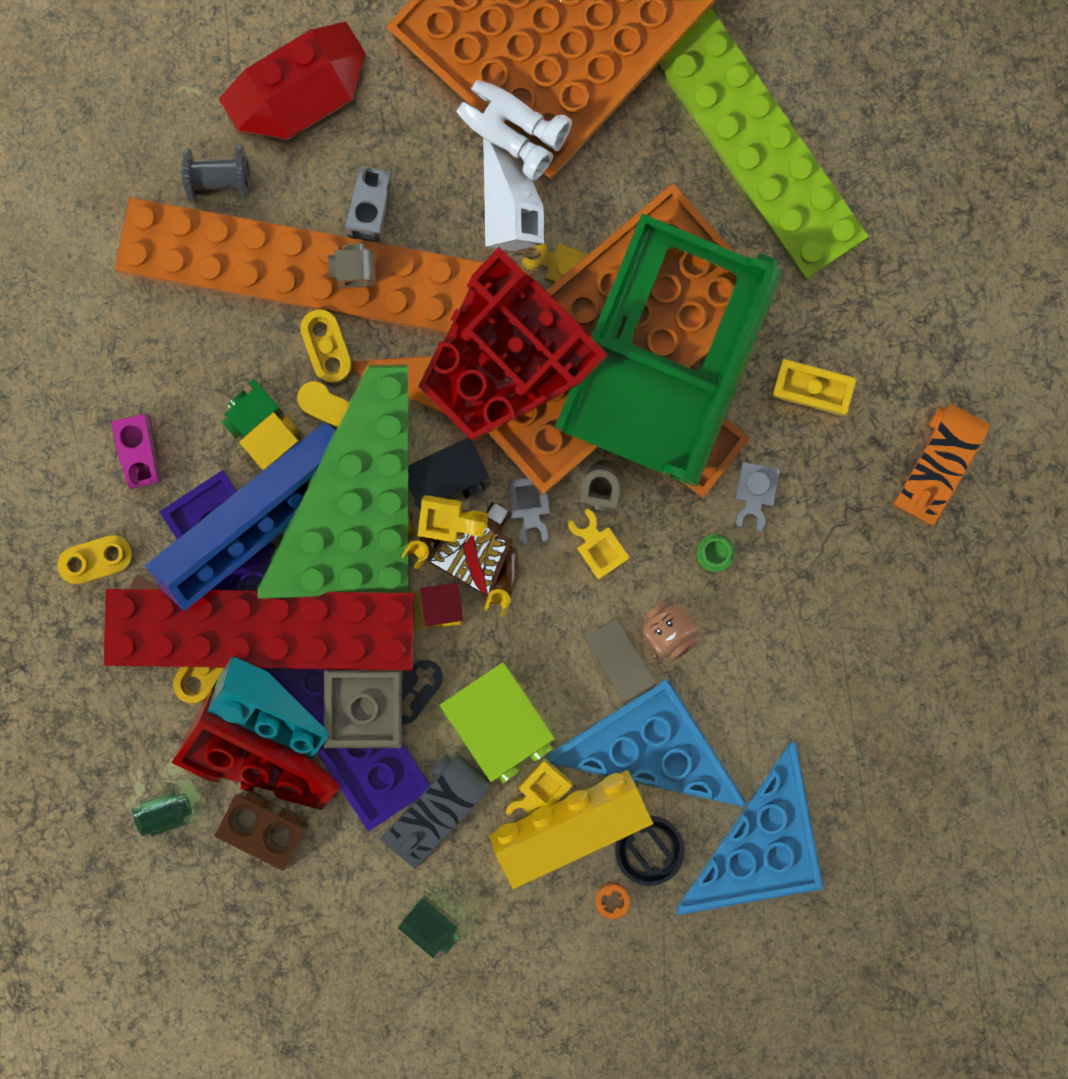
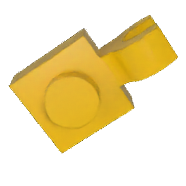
M424 495L421 502L418 536L455 543L458 538V532L484 537L489 514L481 511L461 512L462 501Z

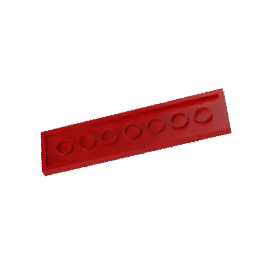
M106 589L104 666L225 668L232 656L258 668L413 670L414 593L326 592L318 597L258 598V591L210 590L187 610L183 611L161 589Z

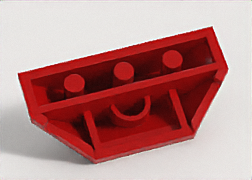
M346 21L310 29L246 68L218 99L238 132L289 140L353 101L366 53Z

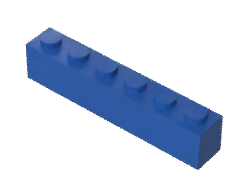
M322 423L145 565L161 590L185 611L287 528L296 508L299 507L309 482L321 462V457L336 430L327 423Z

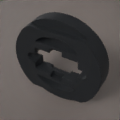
M650 815L653 825L639 832L643 834L647 831L667 856L663 861L666 865L665 869L661 870L657 866L652 869L632 844L636 840L633 834L616 841L615 856L621 871L630 880L641 885L655 886L667 882L676 875L683 863L685 850L683 839L674 825L661 817ZM652 828L663 831L669 837L672 844V853ZM627 847L647 873L641 872L632 866L627 857Z

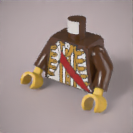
M491 502L486 511L489 517L484 537L458 532L456 543L420 537L418 540L411 541L407 545L401 556L404 559L409 553L417 555L419 560L413 568H421L427 558L430 564L486 596L485 611H488L491 604L497 603L503 608L500 616L504 617L507 614L510 598L519 579L518 553L512 547L513 540L500 533L511 515L509 511Z

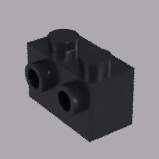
M465 438L408 465V487L420 511L424 495L452 500L464 495L467 500L485 492L486 488L484 485L491 482L472 440L469 438Z

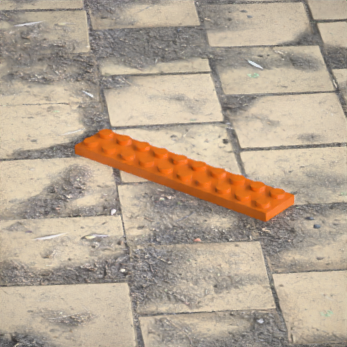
M129 197L114 271L124 275L314 310L322 309L341 315L448 334L453 323L450 319L455 309H460L469 290L467 284L473 273L484 262ZM347 244H365L366 250L374 252L376 283L368 287L338 289L337 278H329L328 255H335V250H343V246Z

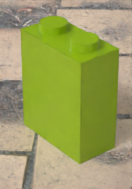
M504 662L439 705L490 782L498 778L503 784L521 771L517 764L529 756L535 762L553 750L549 743L555 737Z

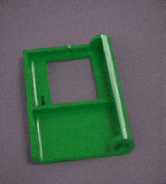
M642 213L592 334V338L609 356L582 384L569 391L555 428L565 434L692 486H698L782 278L783 271L778 267L779 261L764 254H758L757 258H746ZM670 248L679 249L726 269L736 276L735 286L700 370H692L634 345L632 341V336L666 252Z

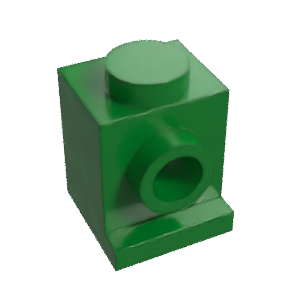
M255 379L248 383L253 390L248 394L245 391L240 392L228 403L227 406L230 409L224 414L226 417L221 421L235 438L241 434L245 437L273 412L277 416L283 413Z

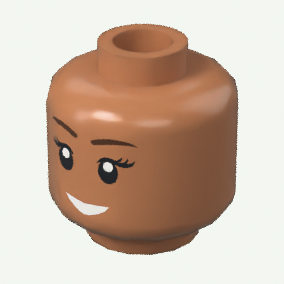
M663 601L645 614L649 620L644 624L642 632L659 657H671L674 661L684 656L698 644L696 637L699 634V628L682 604L676 603L667 606Z

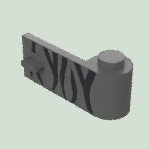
M457 752L451 757L445 753L431 769V772L435 774L431 784L380 839L414 869L471 811L491 786L489 779Z

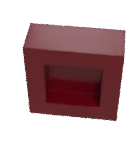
M458 582L420 588L426 627L464 621Z

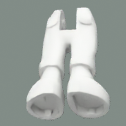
M476 80L471 90L481 97L483 101L490 104L482 114L475 107L462 102L456 112L480 136L509 151L514 157H521L524 161V175L532 180L538 179L551 164L553 154L542 146L531 143L527 137L514 131L504 121L508 120L516 124L531 136L539 138L554 151H559L570 132L572 120L566 115L559 114L551 121H546L542 114L537 111L534 112L524 102L506 90L491 83Z

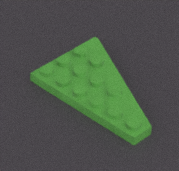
M407 364L367 365L359 381L360 384L355 394L352 395L347 405V410L321 457V462L309 482L300 505L296 508L283 534V539L279 547L276 548L261 583L257 586L258 598L318 597L326 592L408 593V554L404 559L401 556L408 545Z

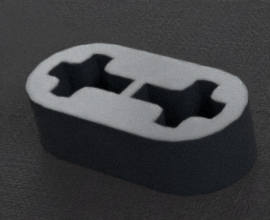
M431 660L416 662L413 665V670H409L402 679V701L407 698L410 692L416 696L409 706L413 713L410 717L405 714L402 715V725L414 722L441 687L443 672L437 663ZM429 667H432L435 670L432 675L436 680L433 686L425 684L418 693L413 689L420 679L416 674L419 668L427 670Z

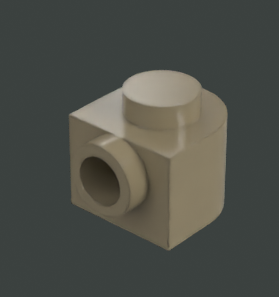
M347 244L343 246V250H335V255H328L329 278H337L338 289L368 287L376 283L374 252L366 250L365 244Z
M611 460L595 462L583 479L580 502L587 503L590 507L597 510L617 509L622 500L625 482L622 468Z

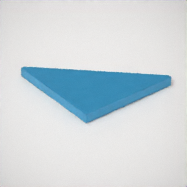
M668 678L543 757L551 764L604 776L628 770L635 783L741 807L747 804Z
M796 742L789 743L677 906V915L824 889Z

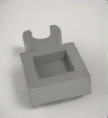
M747 462L741 463L735 500L745 502V506L736 516V528H742L743 519L746 515H753L757 520L756 531L761 532L763 530L765 516L761 508L762 506L773 507L780 469Z
M528 478L507 481L512 520L524 519V524L519 531L521 543L523 545L527 544L526 534L532 528H536L541 532L542 542H547L548 530L539 518V516L550 514L547 493L542 495Z

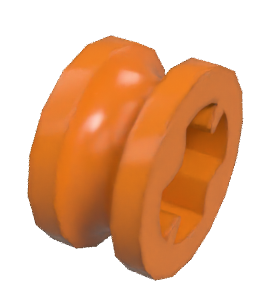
M615 882L606 883L596 893L595 903L597 910L605 918L618 919L627 913L630 906L628 891L621 884ZM613 891H617L620 893L619 900L624 899L623 905L615 906L613 911L607 910L605 908L607 906L606 902H601L604 895L610 896Z

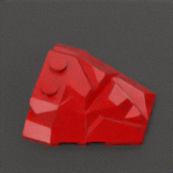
M498 247L471 276L467 284L469 290L460 309H455L450 319L453 321L444 342H439L418 387L470 440L474 441L582 384L609 355L592 338L590 333L504 250Z

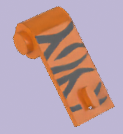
M950 402L945 408L939 405L928 424V426L934 428L931 438L894 501V505L933 526L990 428L988 422Z

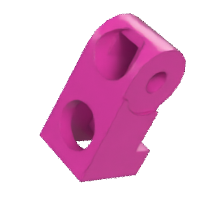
M141 414L110 421L120 465L123 467L129 489L160 483L161 473L153 441L150 415Z

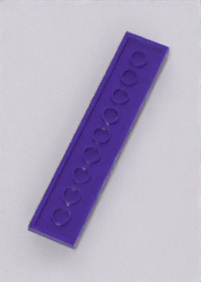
M221 470L159 511L176 539H179L238 490L226 472ZM270 541L211 590L257 591V586L261 583L276 550L273 543ZM261 668L271 674L323 727L324 671H356L349 669ZM403 741L402 748H324L323 743L317 751L318 756L333 779L340 784L339 788L368 832L414 802L430 785V782Z

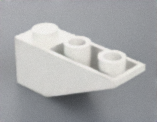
M483 138L485 247L496 249L500 247L502 250L517 251L544 244L543 204L532 179L523 173L524 161L521 157L516 158L509 151Z

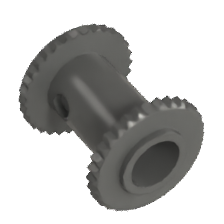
M242 145L236 146V157L194 160L191 149L184 150L181 164L182 181L190 202L196 201L197 190L234 187L239 188L242 199L247 198L250 186V169L248 158Z

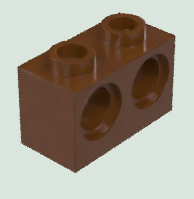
M248 790L246 795L242 793L235 794L214 837L282 871L288 869L308 829V826L301 823L303 817L284 807L278 812L266 806L269 800L253 791ZM242 809L252 811L256 817V823L252 830L242 829L237 822L238 813ZM276 826H282L289 831L290 842L287 847H278L273 843L271 833Z

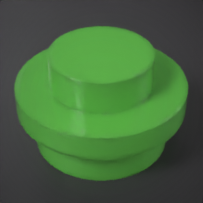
M711 534L703 538L698 544L696 551L697 560L704 569L710 572H721L732 564L735 557V549L727 537L720 534Z

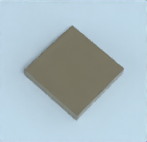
M324 671V728L329 732V736L324 742V748H402V671Z

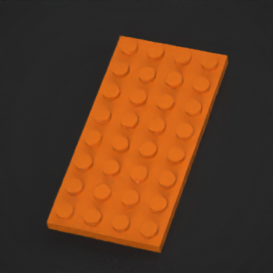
M673 183L546 290L591 336L642 213L734 252ZM668 249L632 336L634 345L691 369L708 353L735 286V274L679 249ZM570 390L488 433L542 495H545L599 448L555 428Z

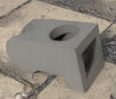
M365 166L360 167L345 226L349 238L376 243L382 242L388 207L387 201L392 181L391 171Z

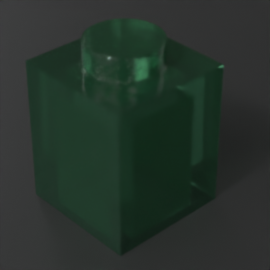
M426 895L420 899L397 927L432 958L439 951L446 955L460 938L455 933L460 924Z

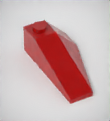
M213 688L199 708L171 763L208 781L218 783L220 778L241 783L240 789L253 791L254 787L274 791V795L278 799L323 810L337 792L340 784L305 754L298 753L289 747L261 737L255 732L232 722H227L207 712L213 696Z

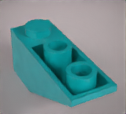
M232 656L218 677L207 712L313 758L328 738L329 732L271 674Z

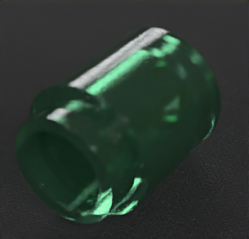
M176 788L141 800L140 805L132 808L134 822L142 837L148 834L154 837L188 825V816L193 815L187 794H179Z

